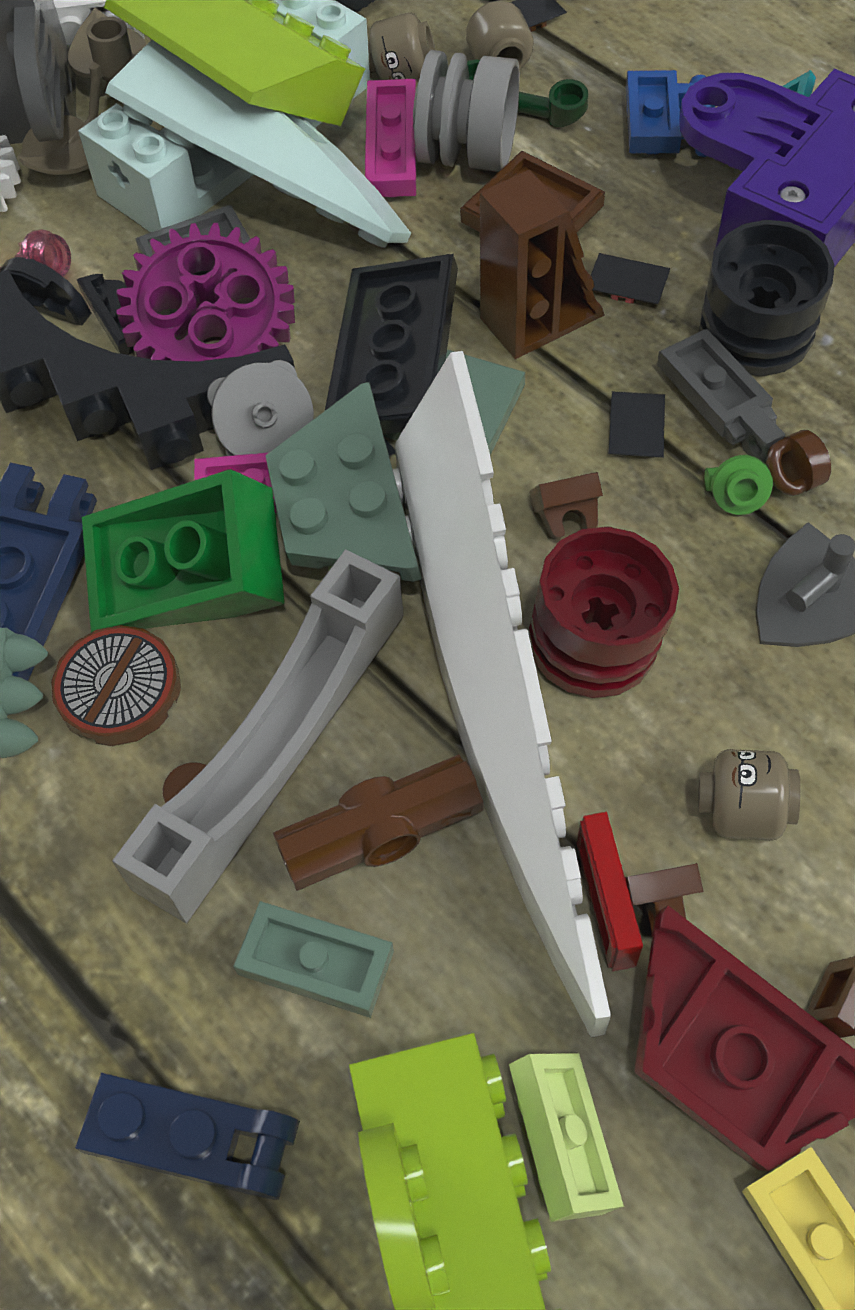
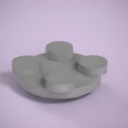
M283 360L242 366L234 370L227 377L214 380L207 390V399L212 406L213 427L219 441L226 448V456L269 453L313 420L314 412L310 395L302 381L297 377L294 367Z

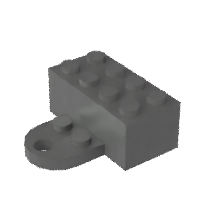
M0 0V136L6 135L10 144L23 143L30 129H32L34 136L39 142L60 140L63 138L64 116L71 115L76 117V73L69 66V50L53 0Z

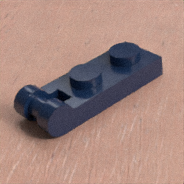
M101 1073L75 1148L84 1154L261 1198L279 1200L285 1175L279 1172L285 1146L294 1145L300 1121L275 1111L256 1110ZM239 1135L257 1139L250 1164L232 1162Z

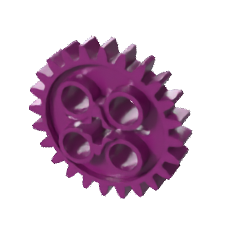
M191 223L189 237L182 238L173 228L169 229L170 244L164 246L152 238L149 242L153 255L149 257L136 252L133 256L138 271L123 270L122 272L126 288L117 289L116 294L121 308L116 311L120 325L124 328L122 332L128 347H133L136 357L151 360L205 361L244 356L279 346L278 342H290V326L288 324L295 323L294 305H292L295 303L293 285H290L288 280V269L286 266H277L276 251L274 249L261 252V243L258 236L251 238L243 244L241 231L238 227H235L228 237L221 236L218 223H213L208 235H201L197 225ZM199 271H210L204 275H193ZM243 298L254 299V301L247 304L236 303V301ZM177 309L175 313L169 315L160 314L163 310ZM212 336L223 338L214 344L203 343L206 338Z

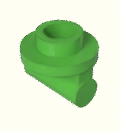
M749 455L734 456L723 462L719 467L705 469L704 481L706 491H712L715 501L728 513L735 515L752 513L766 503L772 492L773 479L770 470L766 464L756 457Z

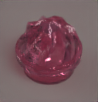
M34 230L18 243L19 250L15 257L34 259L52 268L62 277L68 273L71 266V252L68 244L61 236L53 234L48 230Z

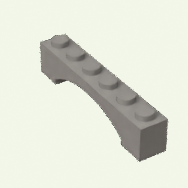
M346 549L311 594V606L289 651L245 720L217 755L185 788L163 806L153 805L112 860L133 892L187 924L404 616L399 575Z

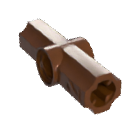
M460 754L396 781L386 776L365 780L346 791L339 799L337 806L275 831L273 835L296 891L363 862L371 867L395 862L413 851L419 844L421 837L483 811L484 801L472 770L467 761H464Z

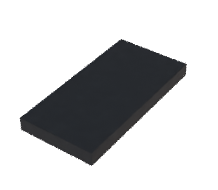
M454 254L352 269L325 410L360 384L369 382L383 434L401 433L446 361L458 272Z

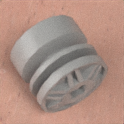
M430 50L427 53L416 88L413 107L415 152L418 162L434 164L440 152L442 164L453 167L458 159L462 144H466L467 157L471 169L499 172L509 163L519 101L520 72L517 59L483 56L477 66L474 79L471 80L469 79L467 58L463 53H455L451 58L449 67L447 55L443 51Z

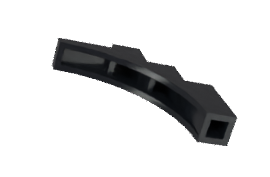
M8 269L0 272V402L5 412L9 413L58 395L77 442L131 423L151 470L170 463L180 462L189 456L204 451L199 434L214 429L212 406L207 399L208 387L214 380L227 377L234 370L253 363H270L276 360H283L290 363L295 369L294 360L285 344L244 356L205 361L151 360L114 353L79 340L46 320L23 297Z

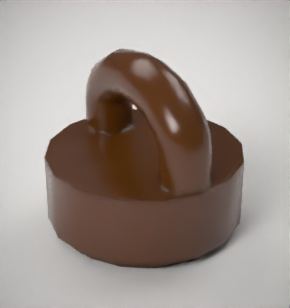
M800 430L775 442L768 450L766 464L772 475L773 484L785 495H799L828 482L831 475L829 452L822 440L813 432Z

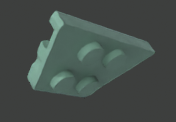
M369 382L363 383L265 455L285 551L291 565L320 569L325 566H333L346 549L389 571L399 572L402 580L417 581L422 579L374 397Z

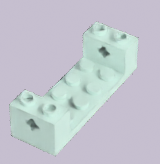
M274 0L279 4L276 13L285 18L286 13L289 12L308 21L315 26L312 35L319 40L322 39L323 35H326L348 46L351 49L348 58L365 68L353 98L367 89V81L370 80L366 18L335 0ZM117 103L78 130L97 195L149 232H154L202 215L254 175L196 144L191 149L169 140L164 136L165 127L158 131L149 124L137 121L124 114L122 111L123 107ZM304 118L314 128L322 123L321 121Z

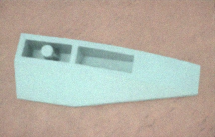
M153 40L108 83L105 93L124 103L122 109L124 114L145 124L151 125L155 121L166 128L164 136L169 140L191 149L194 148L195 144L237 167L272 183L279 191L315 205V210L326 218L339 223L346 221L360 228L358 235L372 244L385 248L388 243L408 242L411 232L379 191L335 145L303 117L248 104Z

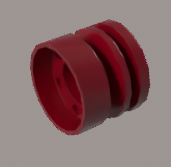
M609 526L581 529L561 539L544 560L528 630L534 662L544 676L569 693L590 698L620 695L640 684L654 665L663 637L666 635L676 611L679 586L673 565L656 545L631 531Z

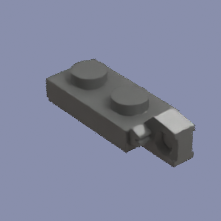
M708 329L702 330L659 351L657 366L722 438L725 437L726 441L731 445L741 442L743 450L749 456L756 457L766 464L768 450L771 445L783 439L785 433L776 425L777 415L771 408L773 398Z

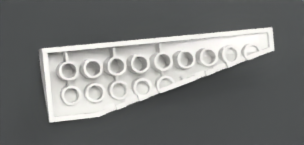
M463 351L452 352L395 443L397 468L393 469L400 499L404 506L408 529L422 577L420 585L441 675L470 768L484 801L483 804L525 906L561 981L590 1037L601 1036L606 1033L611 1014L588 914L577 915L575 905L581 904L583 899L581 875L576 852L571 846L561 847L559 838L566 836L563 808L566 805L559 776L545 778L544 776L550 774L547 745H550L552 741L528 630L517 629V626L522 624L520 592L515 569H507L508 559L504 537L506 527L501 504H494L490 482V478H493L494 474L464 353Z

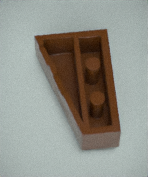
M530 170L480 192V319L514 359L605 316L602 306L595 299L592 291L595 287L592 276L584 268L581 259L584 257V253L570 212Z

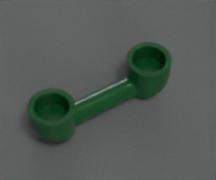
M478 59L467 61L469 79L471 80L474 79L480 61ZM565 79L555 83L549 91V98L519 91L518 112L549 119L550 124L554 127H565L575 123L588 109V89L578 80Z

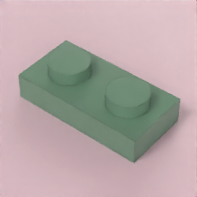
M260 901L233 967L240 976L371 1018L394 953L393 943Z

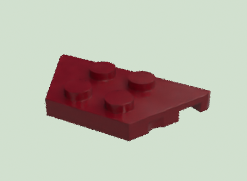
M669 905L661 909L654 918L634 1073L759 1171H770L800 1154L801 1148L817 1139H826L849 1126L848 1121L855 1118V1049Z

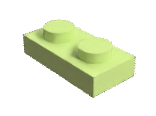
M579 1053L528 1054L510 1063L509 1067L517 1094L518 1107L523 1116L538 1173L539 1185L544 1195L550 1221L556 1222L599 1216L624 1207Z

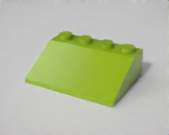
M106 0L104 5L105 9L251 105L341 126L365 71L364 67L348 58L351 52L348 46L326 35H323L322 39L319 40L312 35L315 26L308 21L289 12L286 13L285 18L276 13L279 4L274 0Z

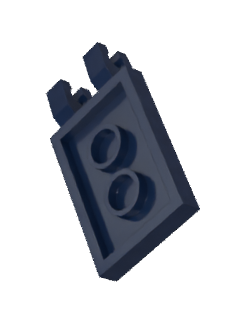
M10 462L0 480V628H8L14 633L26 635L44 646L85 553L82 517L93 513L97 499L94 494L86 493L89 486L86 479L64 474L49 502L47 515L37 513L36 509L45 488L41 482L32 481L35 475L32 467ZM34 667L20 672H13L12 676L21 677L29 681Z

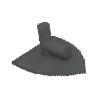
M808 522L771 558L759 585L756 619L760 644L802 647L831 643L855 634V558L853 557L855 541L850 536L838 534L829 539Z

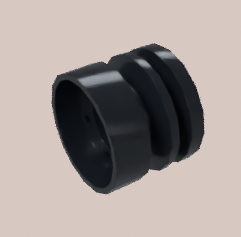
M761 220L746 223L726 234L713 253L708 286L701 312L699 332L708 329L750 375L767 376L782 373L800 363L813 345L816 330L820 324V316L825 308L833 284L835 264L827 246L811 231L784 221Z

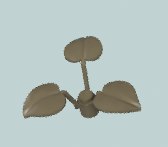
M97 8L92 10L78 29L68 52V62L71 70L81 77L91 78L88 118L83 123L81 119L75 116L65 115L63 138L60 140L39 142L34 136L32 129H30L23 140L22 151L18 155L19 161L24 166L52 175H69L89 169L78 130L98 117L101 78L106 82H110L146 46L142 36L128 28L123 20L116 17H107Z

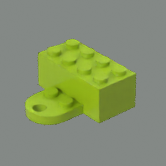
M471 1033L349 1064L363 1130L358 1132L364 1175L394 1309L546 1310L539 1281L548 1279L547 1273L551 1272V1266L538 1218L523 1222L517 1198L526 1196L524 1185L528 1184V1179L516 1134L501 1137L497 1119L505 1117L503 1102H506V1095L495 1054L480 1057L475 1034Z

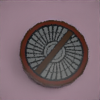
M124 625L97 629L75 641L59 659L51 680L53 703L69 730L79 737L82 735L85 738L94 739L96 744L108 746L136 742L159 729L169 717L167 711L172 707L174 699L177 703L181 691L178 665L164 641L143 628Z

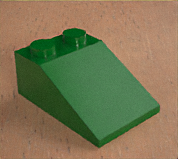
M232 469L82 517L91 633L97 629L119 625L146 629L234 618L285 604L272 487Z

